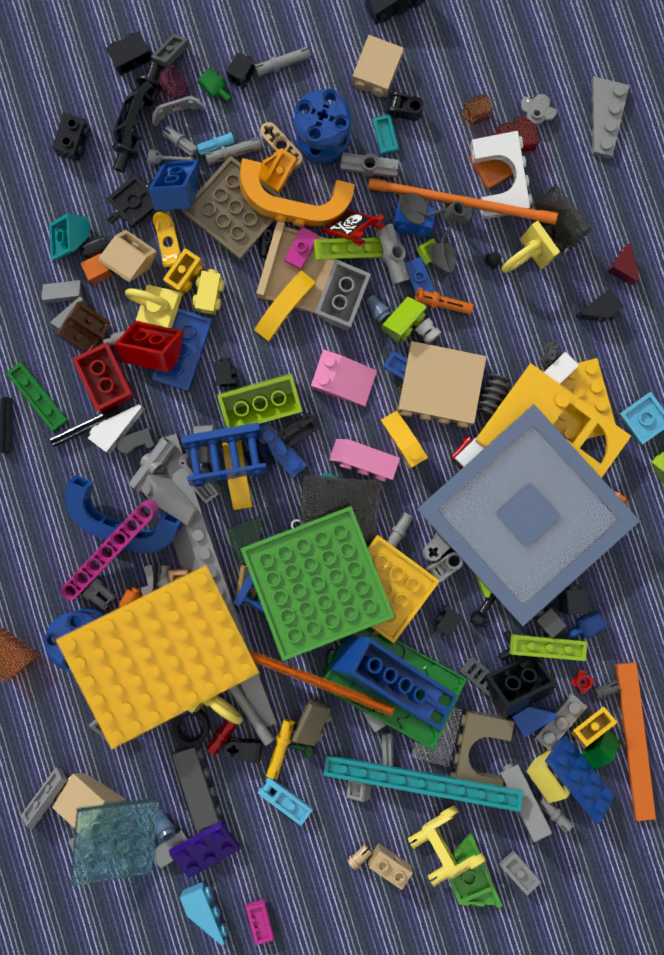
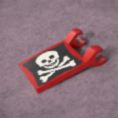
M347 210L326 226L323 231L327 234L351 240L357 246H361L366 242L361 239L364 235L363 230L371 224L376 229L381 230L386 224L381 222L384 219L383 215L374 217Z

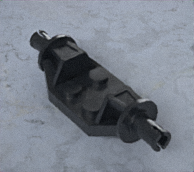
M155 62L149 64L146 76H137L136 81L139 86L125 97L113 131L115 143L112 148L118 153L113 169L120 173L125 172L129 158H138L137 150L142 138L132 131L138 122L136 117L138 111H141L143 105H153L157 94L162 90V86L157 82L162 67ZM147 90L151 91L150 95L146 93Z

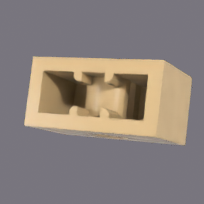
M378 843L372 852L373 855L368 858L369 868L402 890L413 874L411 864Z

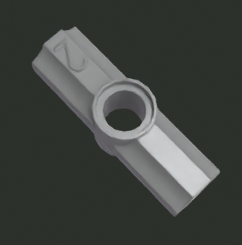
M343 153L340 171L362 173L366 177L377 175L396 178L399 160L380 158L372 153L366 155ZM372 163L374 167L368 168L365 164Z
M388 224L381 230L377 229L383 248L381 258L388 265L393 284L409 280L404 262L406 251L399 244L394 224Z
M162 437L153 451L142 457L140 461L141 467L129 482L130 486L143 493L141 490L147 476L162 474L165 471V463L177 448L176 445L167 438Z

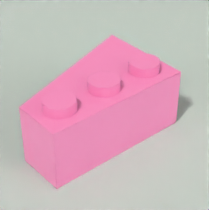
M336 439L329 461L339 463L340 467L351 470V468L358 470L357 473L366 476L369 474L375 475L374 479L383 482L386 479L393 480L400 460L399 457L349 439Z

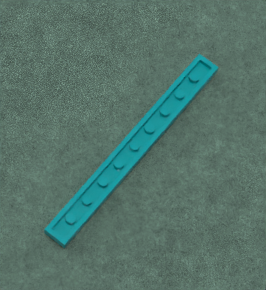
M326 755L323 776L521 812L523 790Z

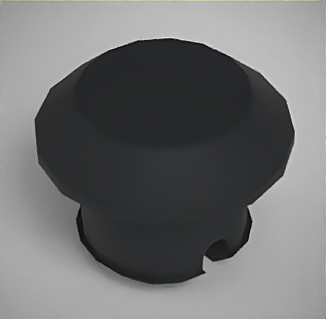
M498 252L488 253L485 257L486 264L493 269L498 267V263L502 259L501 254Z

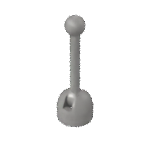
M156 149L148 150L149 165H157L161 160H194L193 156H162Z

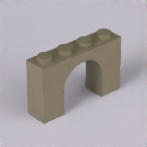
M465 709V713L461 714L460 718L462 730L461 734L458 733L456 745L459 746L458 752L454 753L453 756L455 768L454 772L450 773V777L503 786L504 780L501 775L474 769L469 763L468 756L471 746L481 738L491 737L511 741L514 721L509 717L503 718L499 715Z

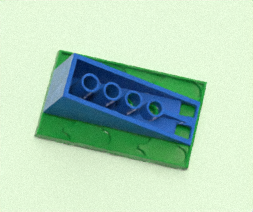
M372 627L344 637L323 675L324 680L340 684V686H345L347 689L350 688L361 694L368 695V697L370 696L394 706L392 716H389V714H384L380 710L375 711V708L373 710V707L371 709L370 707L368 708V705L366 707V704L363 706V704L356 703L352 699L347 700V697L345 699V696L342 698V696H338V693L337 695L333 694V692L331 693V691L329 693L419 744L434 750L467 679L398 640L392 643L381 634L370 635L376 631Z

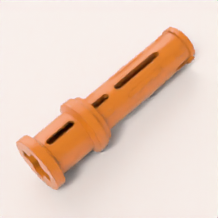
M419 287L415 295L416 301L429 305L433 309L441 307L470 315L473 310V303L440 296L436 291L432 293L424 291L423 288Z

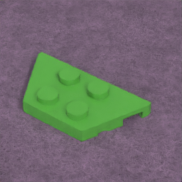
M472 833L467 835L452 854L457 864L473 855L477 856L480 854ZM484 862L473 869L465 871L454 879H449L459 905L469 906L474 904L483 907L484 905L502 907Z

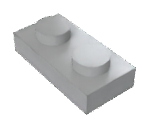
M514 850L499 863L527 896L542 883Z

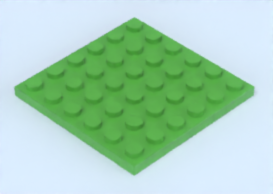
M351 506L241 548L282 661L394 618Z

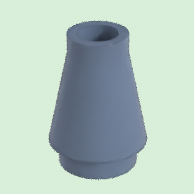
M375 295L370 296L366 300L376 322L383 324L391 316V309Z
M163 809L156 811L153 814L157 838L162 842L168 841L176 835V827Z

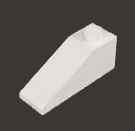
M138 404L99 423V425H95L89 433L91 435L88 439L105 452L111 454L116 448L118 440L127 434L145 408Z

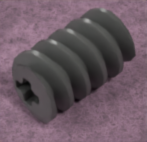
M494 373L489 376L491 380L487 381L486 385L488 387L483 389L485 394L480 396L482 401H478L479 408H477L478 411L492 416L494 411L497 410L499 407L497 404L502 403L503 399L500 397L507 396L504 389L511 388L507 384V382H511L509 379Z

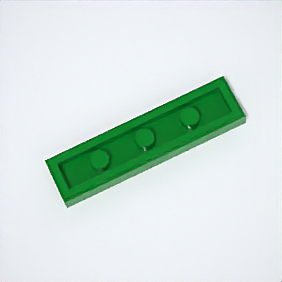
M19 362L6 373L52 432L55 433L69 422L68 418L23 362Z

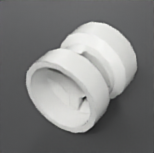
M430 318L426 319L415 329L418 335L423 336V341L426 344L431 343L441 334V331L433 326Z

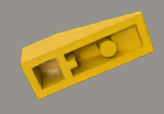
M398 411L381 419L382 424L409 469L428 458Z

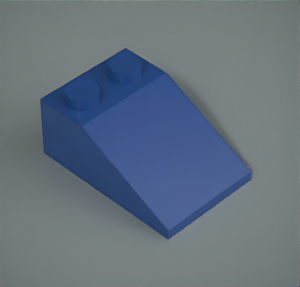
M199 159L163 162L148 188L154 211L187 210L192 207L196 198L200 166Z

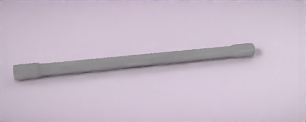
M165 577L158 582V585L161 588L171 583L168 577ZM235 685L229 688V691L254 727L264 746L270 744L274 740L273 736L265 724L262 723L239 686Z

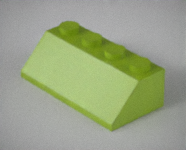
M292 373L218 393L217 395L227 428L253 423L261 424L303 412Z

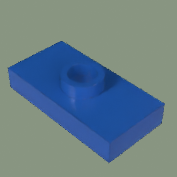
M418 257L405 263L409 281L415 295L419 287L423 288L424 291L433 293L435 289L422 258Z

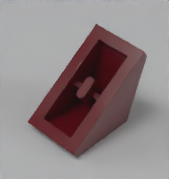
M631 243L621 249L608 270L610 274L630 286L640 280Z

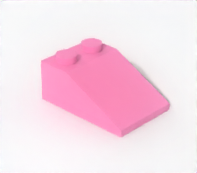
M323 349L311 389L365 407L377 371L347 357Z

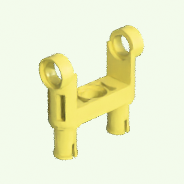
M455 805L441 812L439 816L424 824L422 830L408 837L409 843L417 839L416 842L411 844L413 849H416V847L426 841H430L441 860L442 867L428 874L429 880L436 876L438 877L431 882L434 887L447 878L454 879L465 871L473 869L486 861L481 853L477 856L473 855L457 864L438 827L453 819V816L459 812Z

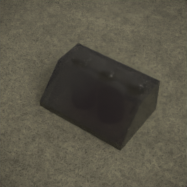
M556 184L531 208L558 213L556 225L539 223L564 255L578 245L592 230L590 225Z

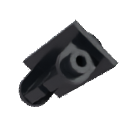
M307 413L278 432L277 435L286 448L289 449L318 430L319 427L315 423V417Z

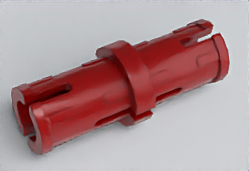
M226 720L222 727L217 729L214 738L206 747V750L216 756L222 745L230 739V734L238 724Z

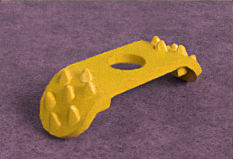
M161 211L155 213L153 223L162 254L163 267H172L181 252L172 217L167 212ZM167 237L173 238V245L170 247L164 246V239Z

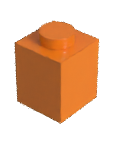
M101 253L80 263L88 280L93 285L113 276L111 269H108L98 261Z

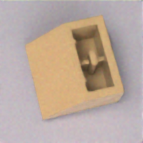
M124 230L114 236L100 255L98 261L117 273L124 280L131 282L151 268L156 250L129 231Z

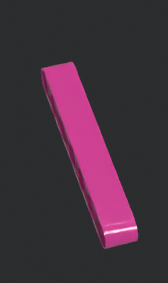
M151 499L145 500L63 585L61 588L62 596L67 600H74L158 513V504ZM144 507L150 510V514L144 511ZM131 520L135 521L138 527L133 526ZM119 534H122L125 540H122L119 537ZM107 547L112 550V553L108 552ZM94 560L98 561L100 566L96 565Z

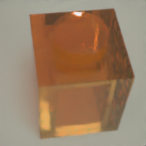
M485 93L465 101L462 114L464 119L468 120L469 126L491 118L494 110L488 94Z

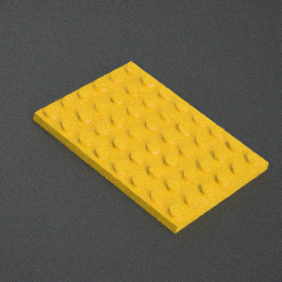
M206 565L56 639L111 749L259 673Z

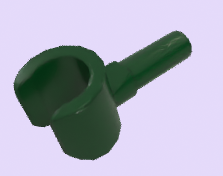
M293 743L288 745V748L304 751V757H313L315 755L314 746Z

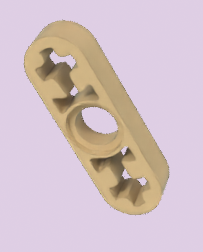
M271 122L264 123L260 128L262 139L274 152L278 150L276 148L277 143L285 142L287 144L285 150L290 151L291 154L299 158L293 170L300 168L303 162L300 151L275 124ZM265 130H268V131H271V130H272V134H273V136L275 137L274 141H273V137H272L270 134H267V135H266V131H265Z

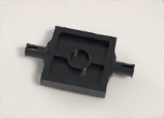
M135 174L107 197V200L115 210L107 220L113 225V223L121 218L133 229L154 211L148 188L152 181L146 184Z

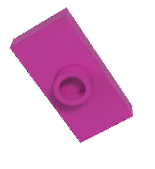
M301 227L284 261L302 270L314 247V240L318 239L319 235Z
M265 899L247 903L245 907L255 945L274 941L275 936Z

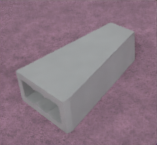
M513 763L502 767L503 772H500V775L504 780L505 786L523 790L521 812H518L530 839L536 842L552 834L519 765L514 766Z

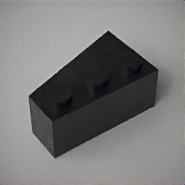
M366 0L365 5L374 24H377L379 22H386L394 15H401L407 9L418 7L425 0Z

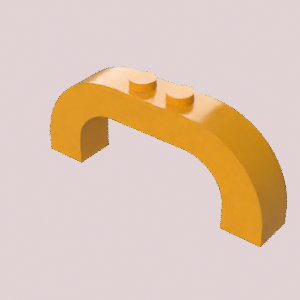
M242 158L239 184L244 199L256 212L266 217L274 218L275 221H288L299 227L305 225L312 227L325 226L332 223L345 212L353 197L355 184L336 180L333 186L331 200L319 206L272 196L260 184L261 162Z

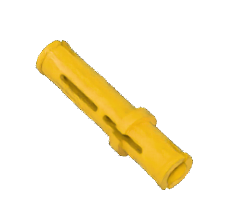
M283 719L280 733L276 737V746L266 776L271 779H278L286 749L291 743L290 737L295 722L290 719Z

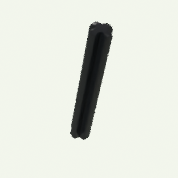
M113 407L50 437L49 441L53 447H56L91 430L95 425H99V423L121 412L118 407Z

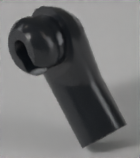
M271 229L265 230L259 239L261 258H267L274 234Z

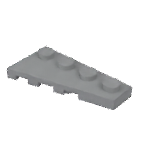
M593 76L591 79V103H593L592 155L611 159L629 85Z

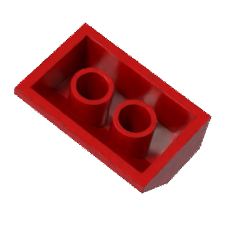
M135 321L114 345L120 361L123 363L169 372L179 361L184 332L183 330Z

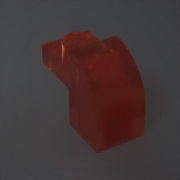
M516 116L512 124L503 123L498 126L495 135L518 131L519 137L521 136L523 140L521 153L535 151L539 144L537 129L528 118Z

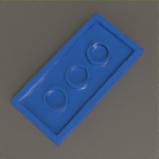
M178 308L172 328L183 330L184 332L179 361L169 372L155 370L152 380L188 392L190 391L213 322L211 318Z
M563 735L555 744L545 762L595 824L601 823L615 795L570 739Z

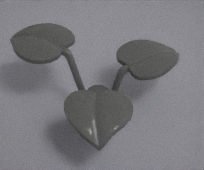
M415 193L401 194L399 197L400 209L409 222L420 225L424 222L425 217L443 213V218L446 222H450L449 227L440 239V244L434 243L430 248L429 254L435 266L446 273H452L456 264V252L454 247L450 243H444V240L456 222L460 224L469 222L472 216V208L464 207L461 202L455 201L452 204L445 203V207L440 210L426 213L427 204L424 198ZM454 194V195H460V196H465V197L474 198V197H471V196H468V195Z

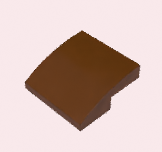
M78 301L62 323L56 336L85 353L96 347L99 340L104 337L111 322Z

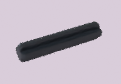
M10 397L1 398L0 453H11L13 399Z

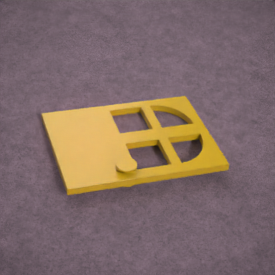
M530 363L475 441L486 447L533 404L553 425L564 409L570 405L586 416L589 421L573 443L569 440L567 441L602 478L631 435ZM596 425L601 428L606 439V451L601 464L580 449Z

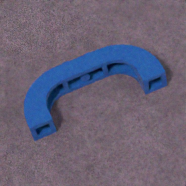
M75 475L67 483L65 492L68 512L80 528L106 541L123 522L99 512L91 500L94 482ZM164 512L159 519L156 529H142L124 549L138 553L160 551L170 544L180 530L182 522L169 513ZM119 534V537L122 540H125L124 536L122 534Z

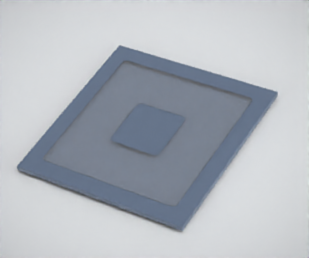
M535 404L417 508L522 626L529 622L640 522L634 513Z

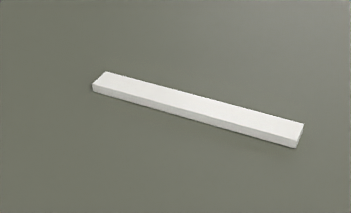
M564 352L544 373L560 384L579 365L567 352ZM474 439L454 459L464 467L485 447Z

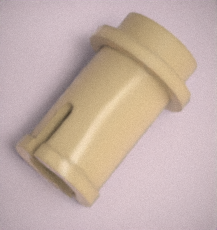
M366 844L353 856L350 855L347 860L354 870L360 869V865L373 855L371 850H368L363 855L368 849Z

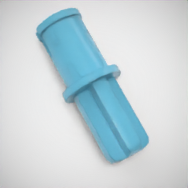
M229 132L217 138L214 136L213 139L198 144L197 148L199 154L204 155L205 153L221 149L220 147L234 145L235 142L232 133Z

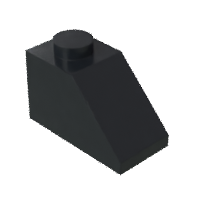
M609 289L575 316L577 319L605 322L607 319L612 321L621 314L619 310L624 306L612 290Z

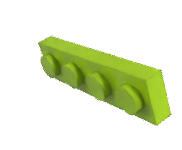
M345 238L314 240L316 260L381 258L383 248L380 238H361L366 241L361 246H357L351 240Z
M511 634L510 654L586 661V641Z

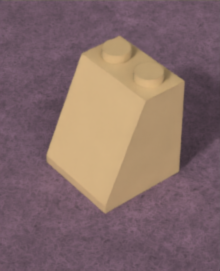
M73 773L68 778L63 791L57 796L52 808L83 837L106 834L125 804L126 799L86 773Z

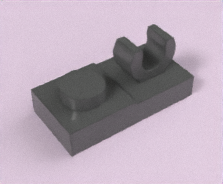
M172 34L151 56L152 62L159 64L162 67L161 70L168 73V67H174V60L190 46L188 39Z

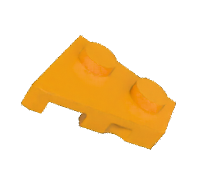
M280 148L273 156L262 161L259 179L275 191L281 192L299 158L284 148Z

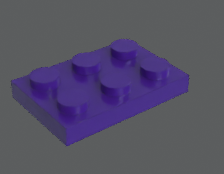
M219 821L169 849V854L187 877L190 878L240 850V845L223 822Z

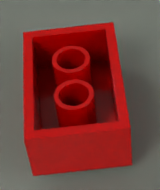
M108 342L72 358L96 411L103 413L136 398L119 359Z

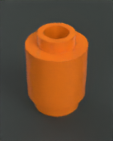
M134 586L131 589L127 588L119 606L122 607L142 597L141 589Z

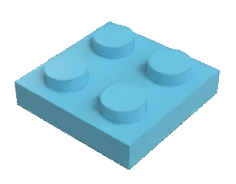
M652 392L647 393L618 414L640 445H643L664 430V409Z

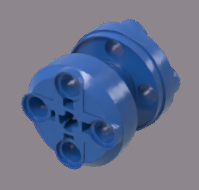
M334 89L315 90L306 94L297 102L294 113L298 149L312 164L332 163L340 159L349 147L350 108L344 98ZM327 100H333V101H335V102L332 103V104H329V103H327L326 101H327ZM302 110H308L304 114L300 113ZM318 150L320 154L313 155L311 152Z
M83 608L66 613L55 619L49 626L43 639L50 660L59 668L72 672L58 643H53V634L58 639L105 614L94 608Z

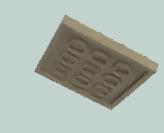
M230 155L196 193L192 207L181 211L237 259L241 260L264 234V231L269 229L275 222V219L256 212L246 202L239 184L241 163ZM260 180L262 188L268 194L282 198L268 185H266L263 181Z

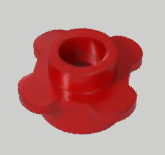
M584 670L578 671L576 678L571 680L572 686L577 687L583 694L587 693L595 682L594 678L587 676Z

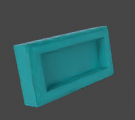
M391 115L372 118L380 156L399 152Z

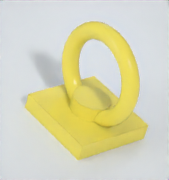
M539 221L533 223L520 238L525 248L512 256L502 266V271L508 273L531 257L540 269H543L560 253Z
M147 285L145 291L133 288L125 291V296L128 299L140 304L136 321L172 328L183 295L182 293L152 285Z
M218 695L188 710L194 713L200 710L203 705H206L234 724H241L243 721L241 714Z

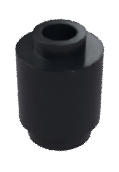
M98 235L83 242L81 251L86 259L92 258L100 253L102 254L109 243L104 235L101 237Z

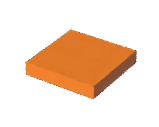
M472 155L469 156L471 164L487 190L513 176L511 168L503 161L490 160L473 164Z

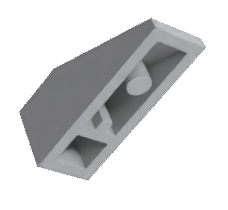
M167 474L148 475L141 490L146 497L154 500L159 508L182 523L191 525L197 509Z

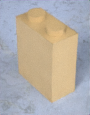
M368 35L352 76V85L359 90L370 91L375 96L387 98L402 60L404 48Z

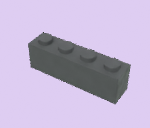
M197 745L175 750L172 757L196 831L218 823L223 812L221 805L217 804L215 800L217 794L214 785H211L209 781V768L204 766L202 760L204 759L202 748H199Z

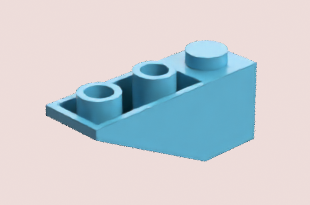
M205 881L183 890L180 900L187 917L220 945H225L228 931L226 925L221 923L219 918L220 911L218 906L214 905L212 901L213 894L210 887H207Z

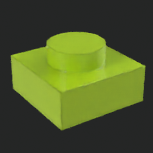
M434 238L416 248L425 265L432 262L429 252L431 246L436 243Z

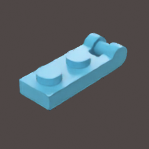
M268 777L264 787L258 790V794L300 826H302L313 811L310 805L281 785L276 779ZM272 788L277 791L274 796L270 794Z

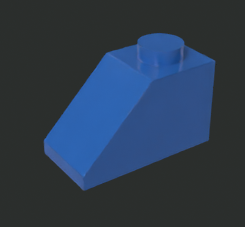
M529 705L510 715L524 738L558 717L552 710L534 705Z

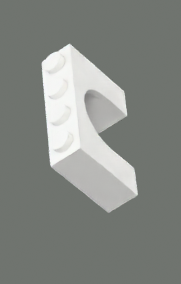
M518 131L473 139L470 144L473 164L500 160L509 165L514 176L513 185L508 191L482 197L481 200L530 209L532 197L527 191L529 178L524 172L526 159L521 153L523 140L521 136L519 137ZM481 210L482 220L507 216L506 214Z

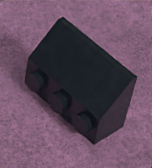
M524 656L485 675L492 702L503 718L551 695L557 684L540 659L533 656Z

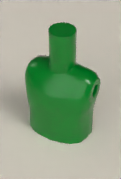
M211 68L207 69L200 76L197 83L210 97L219 95L226 102L231 99V96L224 90L226 81Z

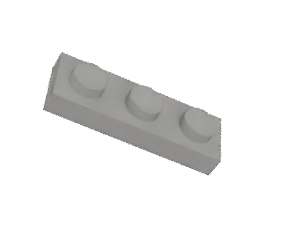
M570 693L556 709L555 713L558 717L542 726L533 737L550 751L585 711L587 706Z
M55 767L21 814L26 827L34 828L37 822L41 820L47 808L53 803L60 790L64 788L68 780L61 768Z

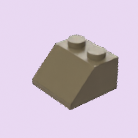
M310 697L294 730L292 741L315 746L316 741L320 742L325 732L322 728L325 723L329 724L333 714L330 712L331 706Z

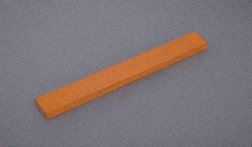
M637 663L615 664L617 682L621 689L619 698L634 819L636 821L656 819Z

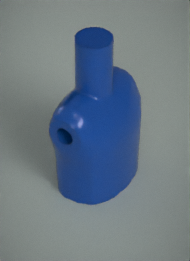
M595 611L578 618V627L568 631V634L571 638L582 634L584 638L588 639L607 628L599 612Z

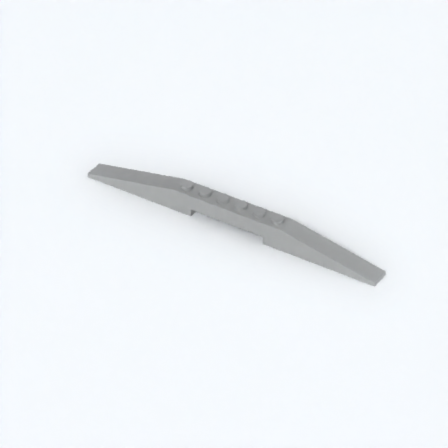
M177 434L167 436L165 438L172 441L177 448L166 461V468L163 474H167L197 509L191 525L182 523L180 530L173 538L182 569H189V573L205 565L207 566L246 647L251 651L252 649L240 614L237 612L235 604H233L234 600L199 496L188 483L187 477L189 473L184 467L179 465L178 461L184 453ZM260 672L237 684L262 723L266 727L277 724Z

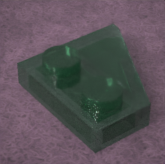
M262 516L226 529L240 565L246 563L241 548L260 541Z

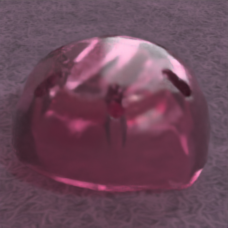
M175 65L166 67L160 73L159 83L166 95L171 98H178L187 92L188 84Z

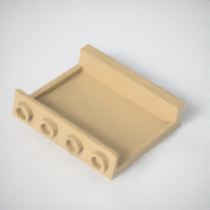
M277 221L256 292L258 298L274 302L283 289L301 271L284 261L299 233V230L285 227L284 222ZM319 236L318 239H328V238H324V237ZM314 247L302 271L312 278L316 284L295 307L296 309L315 314L335 261L316 260Z
M411 341L408 347L409 353L399 406L396 411L401 412V415L412 417V414L418 415L419 419L422 420L438 419V422L442 424H449V422L457 423V426L462 428H468V426L473 425L487 356Z

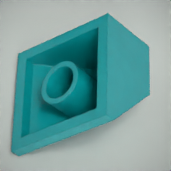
M67 213L49 223L51 261H56L74 252L90 236L89 217Z

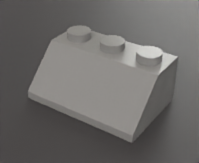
M335 259L315 314L329 324L348 331L352 326L371 274Z

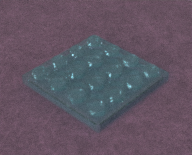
M157 798L77 808L71 871L72 886L152 873L159 805Z

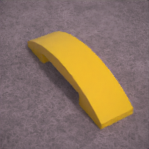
M301 270L274 300L254 330L270 342L281 328V324L301 299L306 297L316 282Z
M238 440L236 445L240 467H245L242 440ZM226 442L222 443L226 470L233 469L229 444ZM247 476L228 479L233 509L239 510L253 507Z

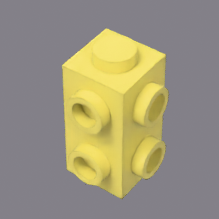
M207 269V271H201V276L197 277L196 287H198L197 295L194 294L193 306H195L194 308L199 313L216 315V311L220 310L221 299H219L220 292L224 291L225 281L218 271Z

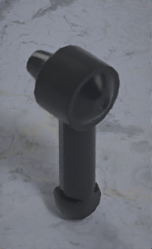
M492 592L480 609L473 612L470 616L469 621L477 627L483 626L486 628L489 625L485 614L497 598Z

